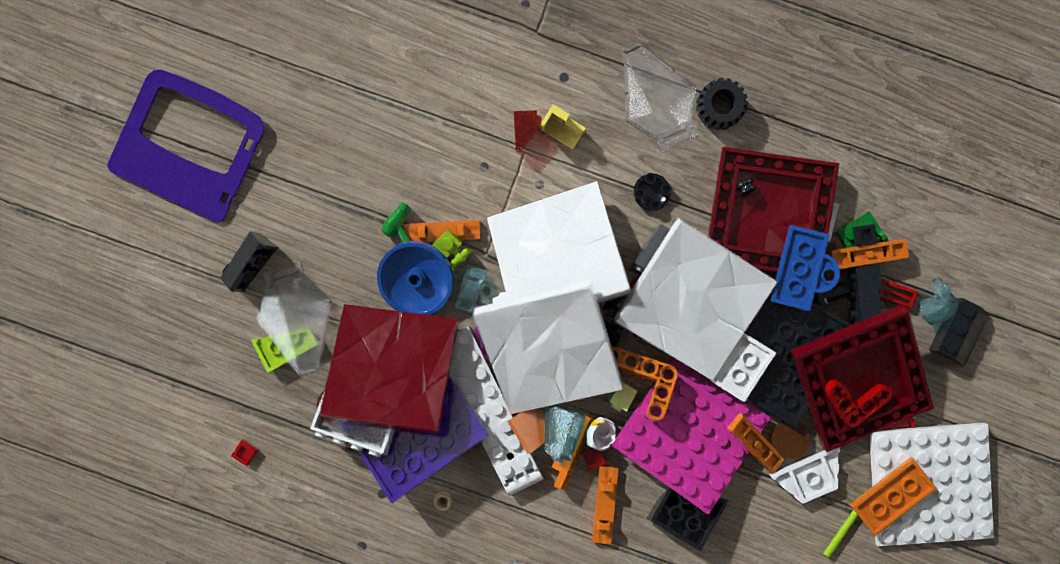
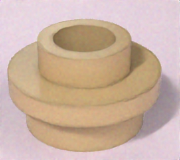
M442 491L435 495L433 503L436 509L446 511L452 506L453 499L448 492ZM445 498L447 503L442 504L440 499Z

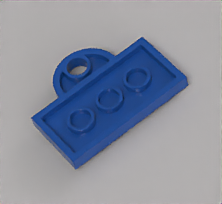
M789 225L775 279L777 283L772 290L770 298L771 302L810 311L814 292L822 293L829 291L837 284L840 276L839 266L831 256L825 254L829 234ZM826 270H831L834 273V278L831 281H826L823 277Z

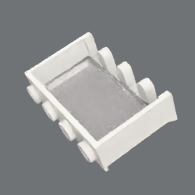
M321 399L310 428L316 431L315 435L326 438L327 435L334 437V442L343 445L345 441L352 443L351 447L362 451L363 447L370 449L369 454L378 457L381 454H388L387 452L396 429L321 419L319 416Z

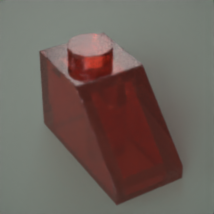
M537 110L514 111L516 152H521L538 133V127H541V115H537Z

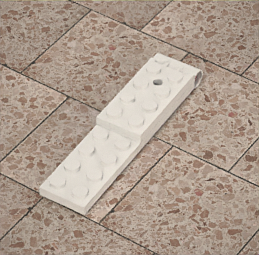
M468 326L458 331L450 377L488 432L489 436L481 442L508 496H511L544 478L532 453H526L507 422L513 415L509 413L503 394L482 355L470 327ZM513 453L514 457L508 458L507 454Z

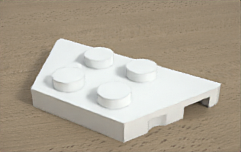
M840 447L827 453L825 450L769 475L802 504L838 489V452H840Z

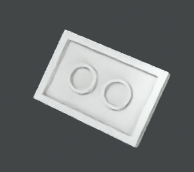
M743 333L712 382L745 402L776 352Z

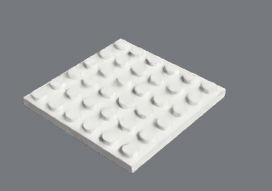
M987 423L889 429L872 432L869 435L872 486L912 457L937 488L875 536L877 546L994 538L989 431Z

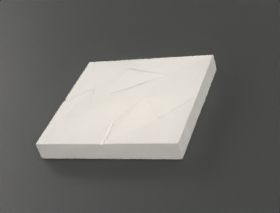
M597 181L487 218L508 300L591 280L597 303L631 293Z
M677 219L613 319L618 324L713 381L777 281L682 220Z
M591 280L475 308L473 316L510 414L622 390V379Z

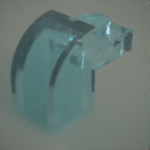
M468 266L462 280L455 308L474 313L486 277V270Z
M940 277L932 279L934 297L920 301L922 318L930 325L946 321L953 316L958 307V299L951 293L949 284L945 283Z

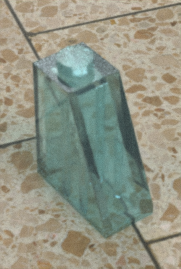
M560 404L545 407V453L551 455V459L557 462H562L563 460L571 461L586 418Z

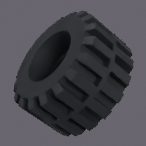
M719 78L717 81H711L703 88L696 101L698 103L696 111H699L698 117L703 119L702 123L704 125L707 123L711 129L715 127L716 130H721L722 128L725 130L734 126L743 118L742 116L747 111L748 102L746 99L748 97L747 93H743L745 90L743 86L740 88L737 86L739 84L737 81L733 83L731 82L732 79L727 78L724 80ZM717 94L728 97L732 104L731 112L728 114L716 112L712 107V97Z

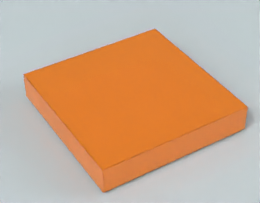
M542 408L519 412L507 421L527 454L532 453L557 434Z

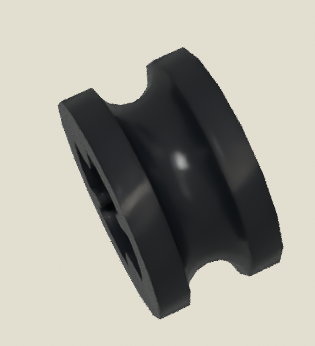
M753 179L746 180L737 185V189L741 190L740 196L747 195L757 189L756 186H753Z

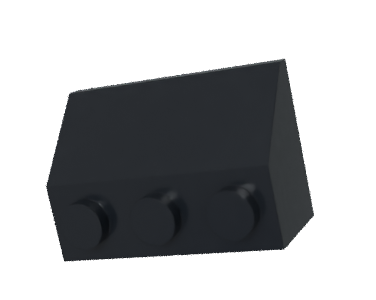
M953 298L929 350L966 366L990 314L981 306L964 298Z

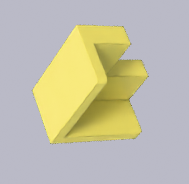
M553 104L541 122V131L568 148L574 149L586 128L569 118L570 114Z

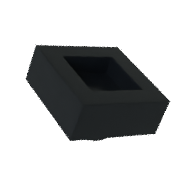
M874 224L852 227L855 246L877 243Z

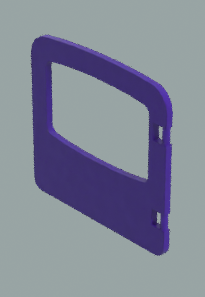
M154 70L145 78L107 166L110 172L212 221L221 222L226 218L234 196H236L255 154L254 152L262 139L265 130L264 122L259 115L205 86L164 70ZM161 88L174 90L203 102L246 127L245 136L226 174L210 170L184 159L142 135V127ZM249 138L254 140L250 151L245 149ZM225 192L230 194L226 204L220 202Z

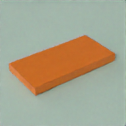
M910 457L849 505L872 534L876 536L937 488L914 458Z

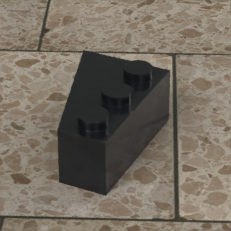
M879 266L850 267V271H848L850 297H848V300L851 301V309H849L848 317L851 324H856L880 314L881 308H884L885 305L884 301H880L879 290H882Z

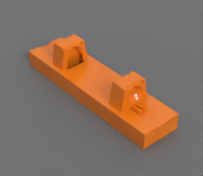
M480 220L403 224L410 241L435 242L448 229L461 241L481 240Z
M898 239L829 251V256L837 262L839 269L909 258L907 240ZM851 252H852V254H853V261H851V256H850V253H851Z
M739 413L727 429L768 472L774 474L784 458L750 421Z
M583 415L579 427L569 425L567 432L575 437L564 463L555 460L552 468L560 471L554 487L560 490L566 489L586 442L587 429L591 421L595 420L594 417Z
M599 466L592 543L611 545L618 467ZM599 520H606V521H609V522H608V523H602V522H600Z

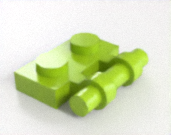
M448 229L432 246L440 250L446 258L451 253L455 255V258L450 262L454 272L455 267L467 260L466 257L471 254V251L465 248L461 252L458 247L462 244V241Z

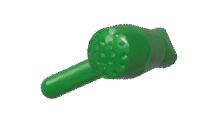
M401 202L397 209L386 219L381 227L384 235L394 238L398 233L402 242L410 241L402 227L411 211L407 204Z

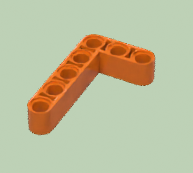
M611 346L613 353L618 357L616 359L618 370L656 382L647 409V418L652 422L661 421L666 413L677 379V370L671 365ZM627 359H633L636 362V365L634 367H628L625 361ZM651 365L654 368V372L651 374L646 373L644 367ZM663 372H671L673 378L666 380L663 377ZM660 389L665 390L667 397L659 398L657 391ZM651 409H660L661 416H652Z

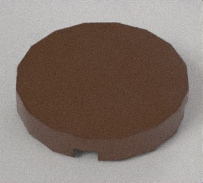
M782 421L776 425L771 433V444L782 457L795 459L802 456L808 450L810 435L801 423L796 428L788 422Z

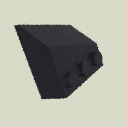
M250 231L231 262L223 269L220 279L231 292H244L278 249V246L261 233Z
M668 487L655 502L646 519L694 549L701 551L729 500L719 498L710 513L706 514Z

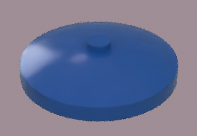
M407 241L394 246L384 255L378 266L377 284L384 300L396 311L430 315L441 309L449 299L454 286V275L449 261L440 250L428 243Z

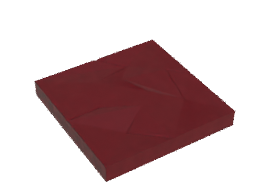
M722 147L707 237L756 269L777 273L789 225L829 234L840 163ZM753 179V186H756L757 189L747 195L740 196L741 190L737 189V185L746 180Z
M344 304L319 411L321 419L439 435L459 325L458 319Z
M902 305L791 350L820 445L826 453L872 434V432H878L934 409L910 313ZM836 379L846 386L855 402L877 384H884L892 390V397L885 405L859 425L849 427L842 422L825 393V386L830 380ZM847 399L840 403V408L846 405ZM870 401L864 404V410L869 407Z

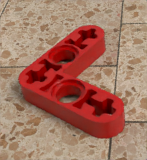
M833 379L825 386V393L842 422L849 427L859 425L885 405L892 397V390L884 384H877L855 402L846 386L840 381ZM847 399L846 405L840 408V403ZM870 401L869 407L864 410V404Z

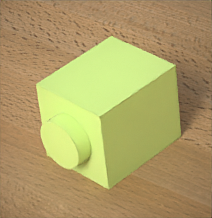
M622 382V390L613 391L609 398V402L612 403L611 407L620 412L622 409L627 411L637 393V389Z

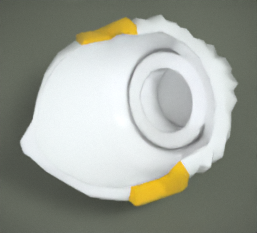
M603 417L591 421L586 432V444L599 451L609 450L616 439L614 422Z

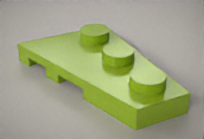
M310 328L251 340L267 373L276 371L319 346Z

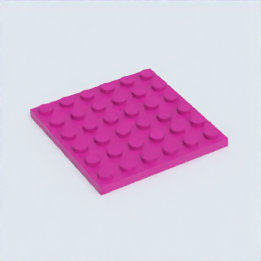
M671 356L666 364L675 367L678 374L663 419L659 422H652L647 418V409L656 382H653L611 446L701 511L709 514L749 452L727 428L740 413L761 433L771 417L747 400L743 402L710 381L711 379ZM663 372V377L666 380L673 378L671 372ZM660 389L657 391V396L662 399L666 398L667 392ZM652 408L651 414L654 417H660L661 411L658 408Z

